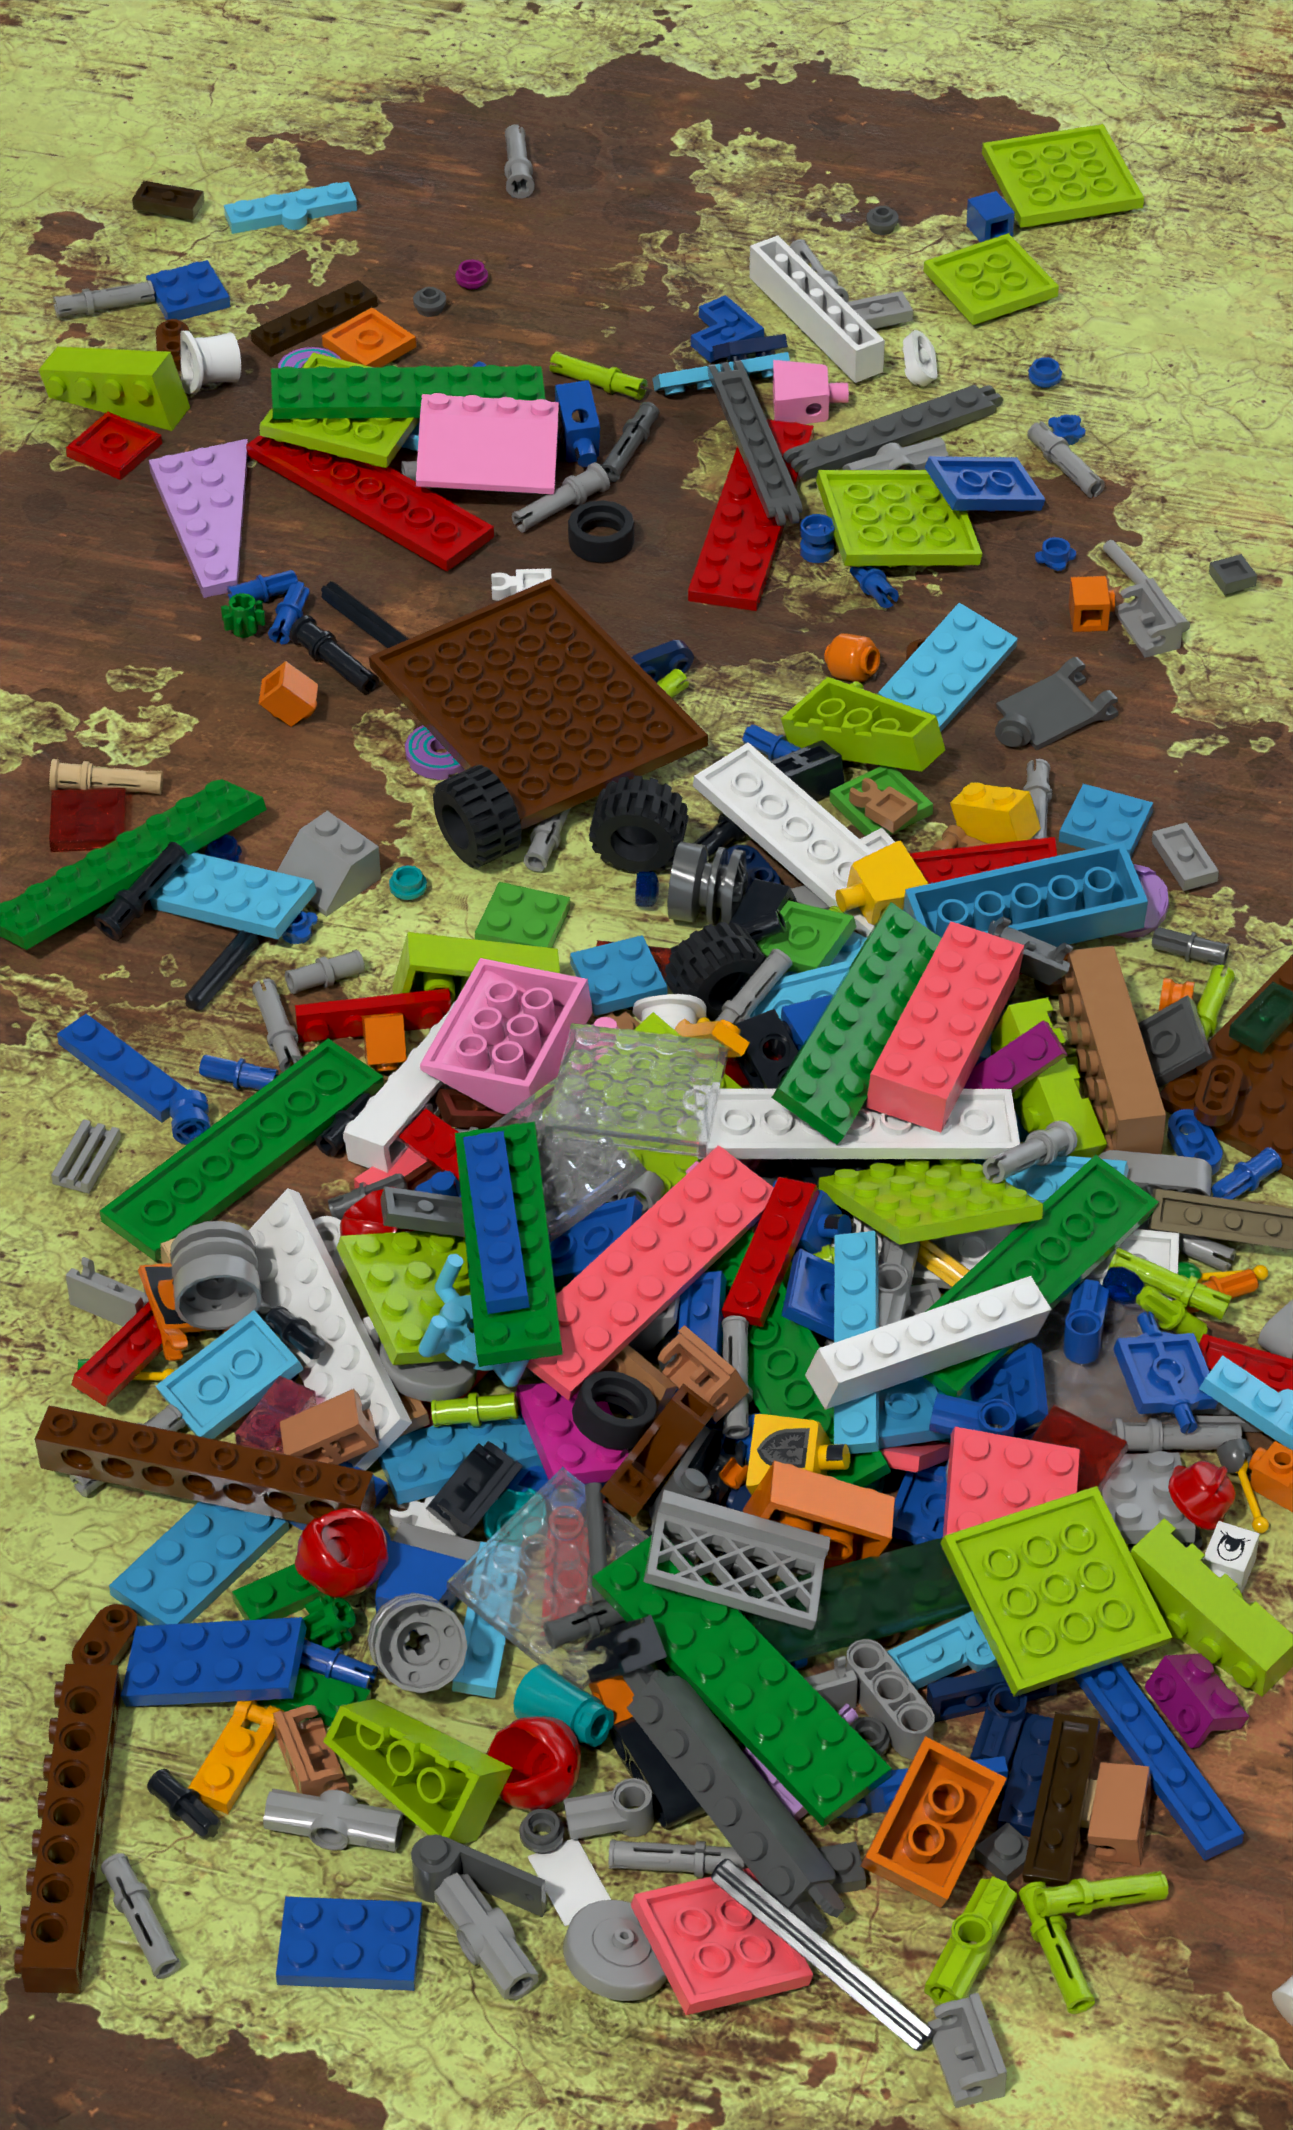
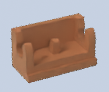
M684 1325L679 1330L680 1333L663 1348L658 1356V1360L665 1364L677 1353L675 1359L668 1363L662 1373L677 1385V1389L684 1383L717 1410L711 1418L717 1423L750 1390L733 1366Z
M351 1389L280 1421L283 1451L287 1455L338 1465L379 1447L371 1411L369 1408L362 1411L360 1396L355 1389Z
M306 1705L283 1713L282 1711L273 1713L276 1741L297 1793L318 1797L328 1790H340L350 1793L349 1784L343 1775L335 1752L323 1742L327 1733L322 1718H313L300 1722L303 1719L318 1715L316 1706Z
M1100 1762L1087 1837L1089 1844L1110 1846L1113 1849L1105 1847L1096 1848V1858L1110 1862L1131 1863L1132 1866L1141 1867L1153 1795L1149 1766Z

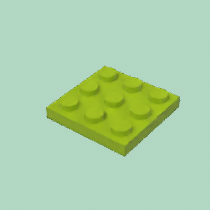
M1009 233L924 261L923 272L972 325L1058 297L1059 285Z

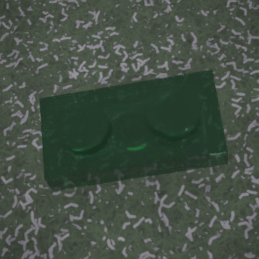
M1272 982L1230 1025L1229 1037L1262 1054L1293 1021V992Z

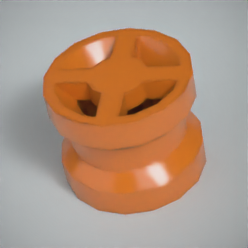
M1164 978L1159 1011L1187 995L1193 1000L1195 982L1186 981L1184 984H1177L1172 979Z

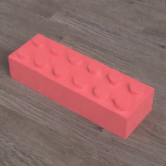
M950 921L870 1074L866 1108L940 1133L942 1132L1019 979L1024 945Z

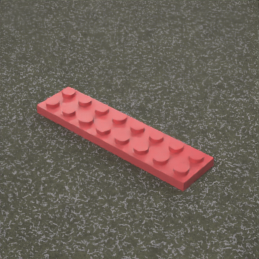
M718 1145L556 1295L563 1355L530 1359L526 1367L569 1401L580 1390L587 1377L600 1372L761 1219L774 1187Z

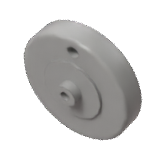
M382 1343L379 1351L381 1362L395 1389L410 1398L427 1402L456 1399L466 1394L473 1387L478 1371L474 1369L476 1364L462 1360L461 1364L455 1361L392 1365Z
M621 1900L597 1901L583 1907L574 1915L564 1938L563 1954L570 1972L583 1986L600 1996L621 2001H632L648 1997L663 1986L667 1977L630 1902Z

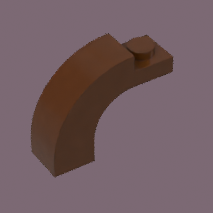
M683 1383L600 1492L608 1498L614 1508L626 1512L635 1518L717 1409Z

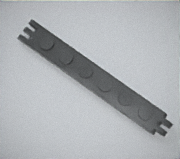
M742 361L733 362L734 370H731L728 362L721 363V372H718L715 364L708 365L709 379L767 518H775L778 526L786 525V515H788L791 524L799 523V513H802L801 500Z
M972 385L791 448L784 453L783 459L788 464H791L793 470L798 472V475L803 480H809L817 477L818 470H837L843 468V465L876 456L878 450L888 443L895 442L902 447L990 416L1003 403V398L1000 394L996 393L991 385L982 388Z

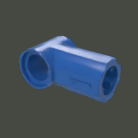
M1085 1279L1083 1283L1078 1284L1073 1289L1069 1314L1065 1318L1063 1351L1067 1359L1078 1364L1091 1363L1100 1355L1101 1337L1109 1300V1290L1104 1288L1100 1281Z
M937 1393L929 1431L951 1436L954 1427L1013 1437L1016 1411L1009 1402L1002 1399H991L985 1403H979ZM997 1424L1002 1426V1428H993L989 1425Z

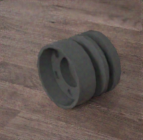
M680 841L674 856L668 889L667 911L669 919L696 922L701 908L706 907V918L709 925H716L720 912L721 921L729 924L747 893L746 851L734 849L728 864L727 848L719 847L713 863H709L707 845Z

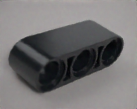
M634 1717L614 1724L609 1732L612 1743L630 1776L643 1780L650 1786L653 1797L654 1816L664 1829L705 1812Z

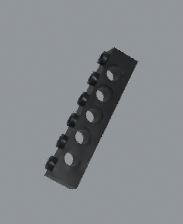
M775 1009L734 1024L741 1030L739 1035L750 1042L744 1054L735 1057L752 1089H777L798 1054V1050L793 1043V1034L786 1021H781ZM765 1054L775 1055L779 1060H771ZM791 1159L802 1181L816 1184L818 1189L819 1178L832 1176L837 1170H866L864 1159ZM838 1206L842 1211V1215L849 1216L853 1226V1215Z

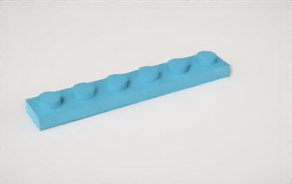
M876 1231L835 1235L834 1343L879 1328L878 1238ZM879 1391L834 1407V1444H847L850 1454L879 1451Z

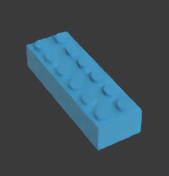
M1123 841L905 889L903 911L907 912L911 917L941 938L950 921L988 933L990 922L1005 917L1011 920V924L1008 927L1058 947L1063 943L1074 944L1144 928L1148 900Z

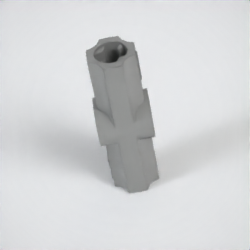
M941 437L904 448L894 442L882 446L876 453V456L843 465V470H926L924 467L929 456L949 457L946 450V444Z
M884 1235L878 1260L879 1327L903 1320L905 1312L911 1305L910 1288L919 1253L920 1241L899 1245Z
M272 1789V1792L269 1791L266 1800L263 1823L264 1829L308 1836L315 1845L327 1850H342L347 1847V1844L395 1852L399 1848L402 1838L404 1813L398 1810L358 1804V1801L352 1795L340 1790L324 1791L318 1797Z
M455 1873L445 1878L440 1887L434 1891L435 1901L455 1928L459 1945L467 1959L473 1965H481L504 2000L514 1999L516 2001L529 1994L531 1988L538 1983V1972L516 1943L514 1930L504 1912L498 1907L492 1909L468 1874L461 1875Z

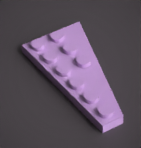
M248 439L207 448H198L193 451L149 460L151 475L203 598L228 593V586L238 584L239 555L242 541L241 530L243 527L245 478L247 476L248 455L246 444Z

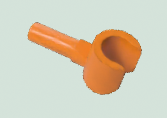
M731 1457L719 1472V1476L726 1485L739 1489L742 1484H746L748 1465L741 1467L736 1462V1459Z

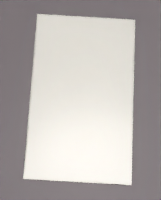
M578 1839L562 1842L558 1848L551 1852L535 1853L527 1856L537 1876L545 1880L546 1892L564 1926L569 1925L574 1915L583 1907L597 1901L611 1900Z

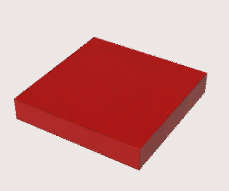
M107 411L66 447L67 457L118 480H122L162 445V436Z

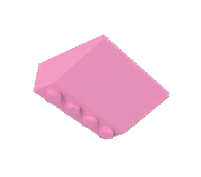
M442 393L422 394L416 486L554 494L559 402H549L544 399L534 401L515 400L510 397L500 399L481 398L476 395L465 397L447 396Z
M480 958L420 1063L421 1071L498 1113L535 1120L575 1046L576 1031L586 1026L593 1013L588 979Z

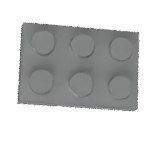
M1156 1451L1144 1454L1116 1452L1108 1455H1095L1094 1469L1098 1489L1126 1544H1137L1164 1518L1176 1528L1172 1535L1179 1542H1195V1524L1188 1520L1177 1508L1168 1489L1169 1480L1174 1468L1178 1465L1182 1466L1179 1453Z

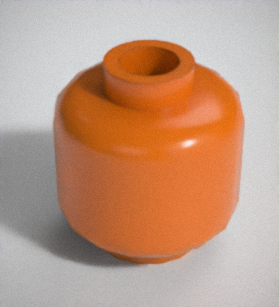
M848 633L839 634L825 650V662L830 674L836 679L864 682L876 673L880 664L879 650L876 648L873 640L867 636Z

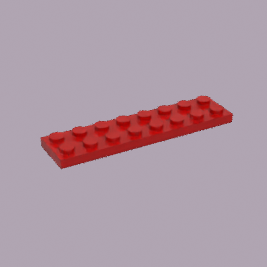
M766 419L782 458L787 450L813 440L814 426ZM738 446L688 589V601L757 611L785 525L778 526L775 518H767ZM784 460L793 484L797 489L800 476L798 472L793 470L791 464Z
M260 435L246 444L249 457L445 571H449L494 538V526L426 487L416 486L414 480L389 466L387 468L372 466L368 463L349 458H340L337 455L322 451L309 450L302 446L278 442Z

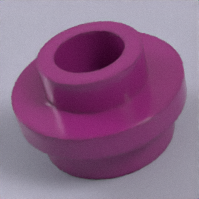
M466 260L459 264L455 273V279L462 287L477 289L488 281V271L482 262Z

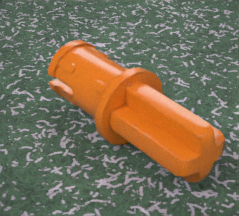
M1252 1269L1220 1279L1216 1276H1211L1207 1282L1201 1283L1213 1290L1232 1296V1299L1254 1292L1259 1287L1258 1280ZM1190 1306L1185 1308L1190 1314L1199 1311V1309Z

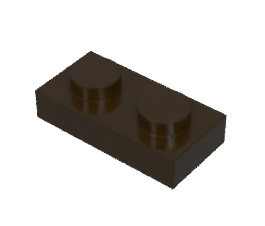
M144 180L132 198L133 210L190 220L195 219L205 202L204 191Z

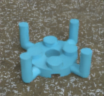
M450 1254L435 1283V1291L445 1304L439 1315L432 1317L419 1345V1353L423 1357L445 1353L459 1364H461L462 1360L476 1364L474 1369L482 1371L494 1370L507 1387H514L519 1383L529 1360L483 1367L478 1366L475 1335L469 1331L470 1328L474 1329L471 1295L459 1296L453 1288V1284L463 1265V1259L457 1254Z

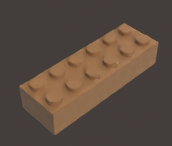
M1114 946L1072 950L1068 953L1067 962L1070 963L1069 971L1061 977L1065 993L1059 994V1009L1061 1016L1067 1017L1069 1021L1067 1022V1037L1070 1045H1076L1075 1056H1077L1078 1073L1084 1072V1096L1093 1103L1092 1108L1107 1143L1103 1152L1119 1150L1162 1154L1166 1113Z

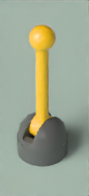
M1245 1439L1229 1440L1217 1449L1220 1464L1228 1469V1473L1239 1476L1254 1518L1252 1528L1257 1533H1265L1269 1528V1522L1261 1515L1246 1474L1253 1456L1251 1447Z

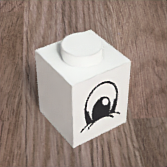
M1218 1521L1202 1562L1219 1578L1226 1573L1238 1584L1237 1587L1242 1594L1256 1560L1260 1534Z

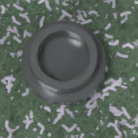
M1011 713L998 721L995 735L1006 746L1022 747L1030 741L1032 731L1029 721L1024 716Z

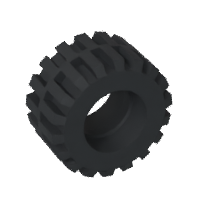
M482 765L473 766L439 782L434 787L433 803L440 830L454 853L468 866L479 868L519 848L522 840V830L518 811L505 785L489 768Z
M626 776L619 778L618 783L611 781L607 784L606 789L601 790L596 802L589 829V841L593 843L592 849L595 853L601 854L600 859L605 863L610 862L613 864V868L619 871L621 869L628 870L630 874L642 872L643 875H649L653 870L659 873L664 871L666 866L671 867L677 846L680 841L683 842L689 817L687 815V805L682 803V796L678 792L673 793L671 791L672 787L668 784L661 785L654 778L646 780L642 776H634V779H629Z
M719 922L716 926L710 924L704 926L700 931L696 930L691 933L687 940H683L678 945L677 951L672 952L669 957L670 963L665 968V973L667 974L665 981L673 994L691 995L703 1000L706 1005V1018L712 1022L723 1012L721 1009L723 1004L727 1000H733L749 978L765 961L766 957L744 927L741 928L739 924L733 922L729 925L727 922Z

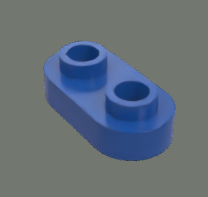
M1182 1109L1174 1112L1168 1120L1167 1137L1176 1155L1203 1159L1212 1166V1175L1216 1174L1221 1168L1223 1151L1211 1127L1199 1122L1191 1109Z

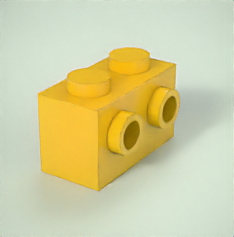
M976 782L965 786L962 792L950 802L957 826L961 827L966 835L987 844L1030 840L1041 829L1030 791Z

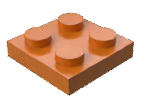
M371 307L322 335V345L324 348L339 355L342 360L369 367H383L416 348V336Z

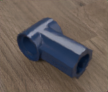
M1006 1682L991 1688L988 1693L987 1708L970 1756L971 1760L1005 1756L1007 1768L1009 1767L1025 1720L1026 1694L1014 1697ZM1008 1709V1710L1013 1711V1712H1012V1713H1003V1712H1001V1711H999V1710Z

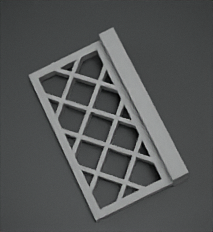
M663 1491L652 1519L650 1530L652 1531L643 1582L813 1630L817 1618L824 1560L829 1551L831 1537L671 1491ZM666 1536L677 1538L685 1542L673 1546L672 1543L666 1538ZM708 1548L722 1551L727 1554L715 1558L714 1555L708 1550ZM693 1550L704 1563L691 1567L682 1554ZM749 1559L769 1566L757 1570ZM670 1560L680 1573L674 1575L657 1570V1564ZM734 1562L746 1574L735 1580L724 1568V1566ZM790 1571L811 1578L799 1582ZM712 1572L722 1585L716 1587L706 1584L700 1576ZM776 1574L787 1585V1588L777 1592L766 1580V1578ZM754 1584L764 1597L758 1599L748 1596L742 1588ZM796 1596L807 1608L806 1612L790 1608L784 1600Z

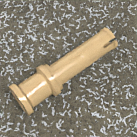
M52 759L49 786L50 791L57 792L58 788L77 789L82 794H88V792H92V789L161 795L163 771L94 767L90 761H83L82 764L60 763L59 759Z

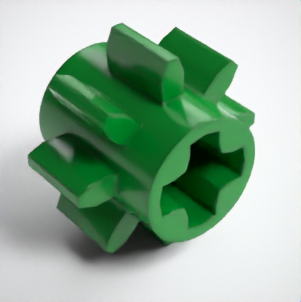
M246 593L236 594L230 598L229 606H221L224 630H231L237 637L247 638L253 636L258 630V625L263 626L266 624L262 601H255L252 595Z
M326 1595L324 1597L319 1596L305 1604V1608L309 1613L303 1618L307 1627L305 1637L310 1642L330 1649L334 1646L337 1648L353 1638L348 1629L355 1624V1613L346 1600L342 1598L335 1599Z

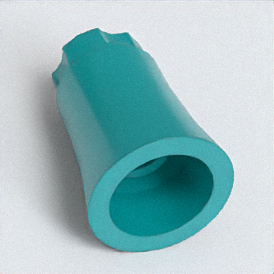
M541 1664L532 1668L524 1676L515 1693L513 1707L515 1716L518 1719L534 1716L557 1718L572 1729L579 1743L584 1742L593 1747L602 1744L607 1739L608 1732L614 1724L613 1710L605 1707L597 1697L566 1680L547 1664Z

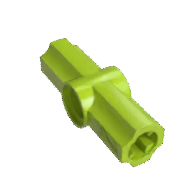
M993 1876L989 1879L981 1878L963 1914L953 1921L951 1936L924 1987V1993L930 1996L935 2004L941 2005L966 1998L980 1970L988 1965L991 1949L1017 1900V1893L1008 1886L1007 1882ZM965 1941H974L977 1944H968Z

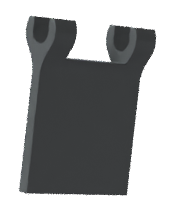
M1073 657L1066 661L1055 674L996 703V706L1003 716L1016 713L1024 716L1029 721L1032 731L1029 743L1037 751L1094 721L1112 720L1118 715V711L1112 705L1118 702V698L1110 690H1106L1091 702L1078 688V686L1086 682L1085 676L1080 672L1086 668L1085 664L1078 657Z

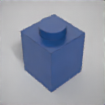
M994 191L968 199L966 226L980 242L1008 233L1013 237L1015 212L1000 194Z

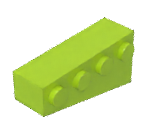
M57 346L38 369L49 398L104 413L108 411L122 418L173 431L190 409L171 352Z
M831 677L825 678L781 718L788 742L804 748L823 740L842 755V760L923 771L945 751L937 716Z
M407 932L392 985L393 994L449 988L452 1005L457 1000L480 958L560 973L558 949Z
M1046 997L1009 1005L991 1036V1055L1043 1020L1049 1023L1061 1045L1065 1044L1066 1041L1061 1028L1054 1029L1048 1013L1053 1011L1049 998ZM1063 1058L1012 1093L1014 1109L1021 1120L1023 1128L1029 1134L1035 1130H1045L1054 1121L1062 1120L1071 1125L1076 1132L1077 1146L1074 1152L1067 1156L1092 1158L1095 1155L1099 1156L1107 1145L1089 1098H1081L1080 1075L1075 1064L1068 1065L1066 1058Z
M1164 1518L1132 1547L1131 1555L1172 1637L1182 1640L1199 1654L1201 1653L1212 1664H1216L1229 1673L1242 1687L1250 1688L1263 1697L1293 1668V1634L1257 1601L1252 1602L1250 1605L1245 1602L1237 1587L1238 1584L1226 1573L1219 1578L1201 1562L1205 1554L1193 1543L1186 1548L1172 1535L1176 1528Z
M376 1699L341 1705L323 1741L427 1835L445 1836L461 1844L478 1840L513 1769Z

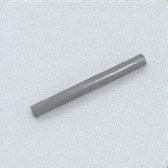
M1109 540L1104 544L1103 550L1135 585L1145 583L1146 579H1149L1114 540ZM1171 603V605L1174 607L1178 615L1183 620L1182 633H1184L1190 628V622Z

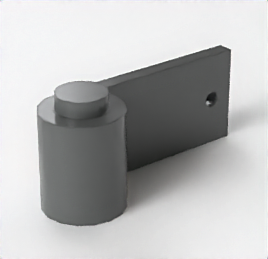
M706 1426L703 1427L691 1446L680 1457V1462L649 1508L651 1520L654 1517L664 1490L702 1501H707L710 1497L711 1489L707 1478L700 1471L688 1468V1465L711 1431Z
M427 1835L419 1839L412 1848L411 1859L414 1891L425 1902L437 1903L434 1891L440 1887L445 1878L459 1873L461 1875L468 1874L477 1888L487 1894L540 1917H543L546 1912L545 1880L445 1836Z

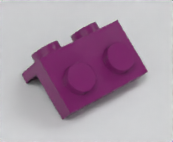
M1201 1653L1165 1655L1145 1683L1146 1691L1190 1748H1199L1211 1731L1241 1729L1250 1717L1240 1705L1236 1694L1226 1687L1214 1671L1212 1663L1203 1657Z

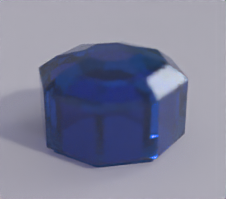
M655 872L637 873L635 905L654 907L657 903L660 884Z
M1110 1267L1103 1279L1102 1286L1109 1290L1110 1299L1122 1305L1136 1304V1296L1141 1293L1144 1282L1134 1271L1126 1267Z

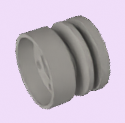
M206 1221L190 1226L176 1236L171 1244L170 1259L172 1277L174 1279L175 1310L181 1320L201 1329L222 1330L231 1328L253 1310L258 1311L261 1306V1288L257 1272L256 1242L248 1230L230 1222Z
M418 1593L399 1595L382 1605L371 1620L367 1638L370 1656L380 1672L401 1689L417 1693L438 1690L452 1681L464 1665L468 1647L465 1629L455 1613L432 1596ZM415 1630L419 1635H425L419 1641L421 1648L418 1650H414L410 1645H404V1643L410 1640L409 1632Z

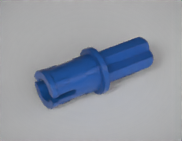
M852 566L850 568V573L860 583L861 590L865 594L871 595L880 607L890 608L893 606L887 598L888 595L897 602L899 597L898 591L886 581V575L883 571L875 569L873 566Z
M293 570L264 578L262 575H257L255 580L228 586V597L230 600L236 594L246 593L252 595L255 601L263 600L265 603L269 601V597L287 593L290 585L297 584L298 579Z
M297 582V584H291L283 602L277 605L275 609L277 616L268 631V636L273 642L276 643L280 633H283L280 644H287L290 640L289 632L292 625L303 616L302 609L310 594L309 589L304 586V583Z
M755 724L745 729L742 738L744 744L749 743L756 750L768 755L769 761L801 749L788 742L786 736H776Z
M204 1055L199 1066V1073L203 1077L233 1083V1088L239 1089L241 1086L260 1090L279 1076L278 1069L249 1064L243 1058L236 1062Z
M1267 1147L1246 1163H1237L1233 1168L1234 1171L1213 1184L1211 1188L1214 1194L1213 1197L1234 1200L1246 1191L1252 1192L1256 1190L1260 1181L1282 1167L1280 1156L1275 1150Z
M304 1640L300 1666L325 1675L328 1679L330 1677L371 1690L372 1685L369 1684V1681L371 1683L375 1682L378 1672L377 1666L369 1665L346 1656L343 1649L337 1648L333 1651Z

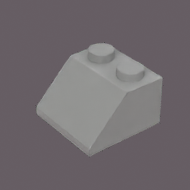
M326 811L299 830L277 872L314 880L317 892L308 904L327 917L381 879L379 846L329 811Z

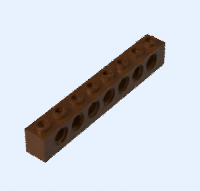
M50 1405L35 1437L41 1469L308 1524L317 1517L342 1508H356L372 1515L376 1505L373 1472Z
M65 1664L63 1681H56L54 1704L55 1708H59L58 1718L51 1717L49 1723V1743L54 1745L52 1754H45L43 1764L44 1781H48L47 1792H39L38 1818L42 1819L41 1829H34L32 1836V1855L37 1857L35 1868H28L26 1877V1893L31 1895L30 1906L22 1907L20 1917L21 1934H25L24 1946H16L14 1958L15 1974H22L25 1992L80 1994L121 1702L122 1687L118 1665ZM56 1900H63V1901H61V1902H59V1903H52L53 1901H56ZM51 1939H58V1940H56V1941H54V1942H50V1943H47V1942H46V1941L51 1940Z

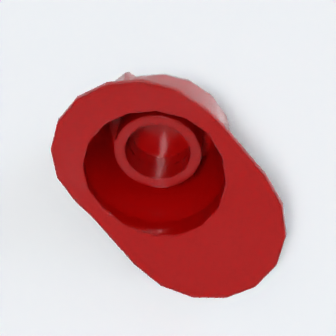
M1198 1461L1189 1467L1178 1465L1174 1468L1169 1480L1168 1489L1177 1508L1188 1520L1206 1530H1215L1218 1521H1224L1226 1513L1235 1500L1236 1492L1232 1482L1226 1475L1228 1469L1225 1466L1217 1467L1207 1461Z

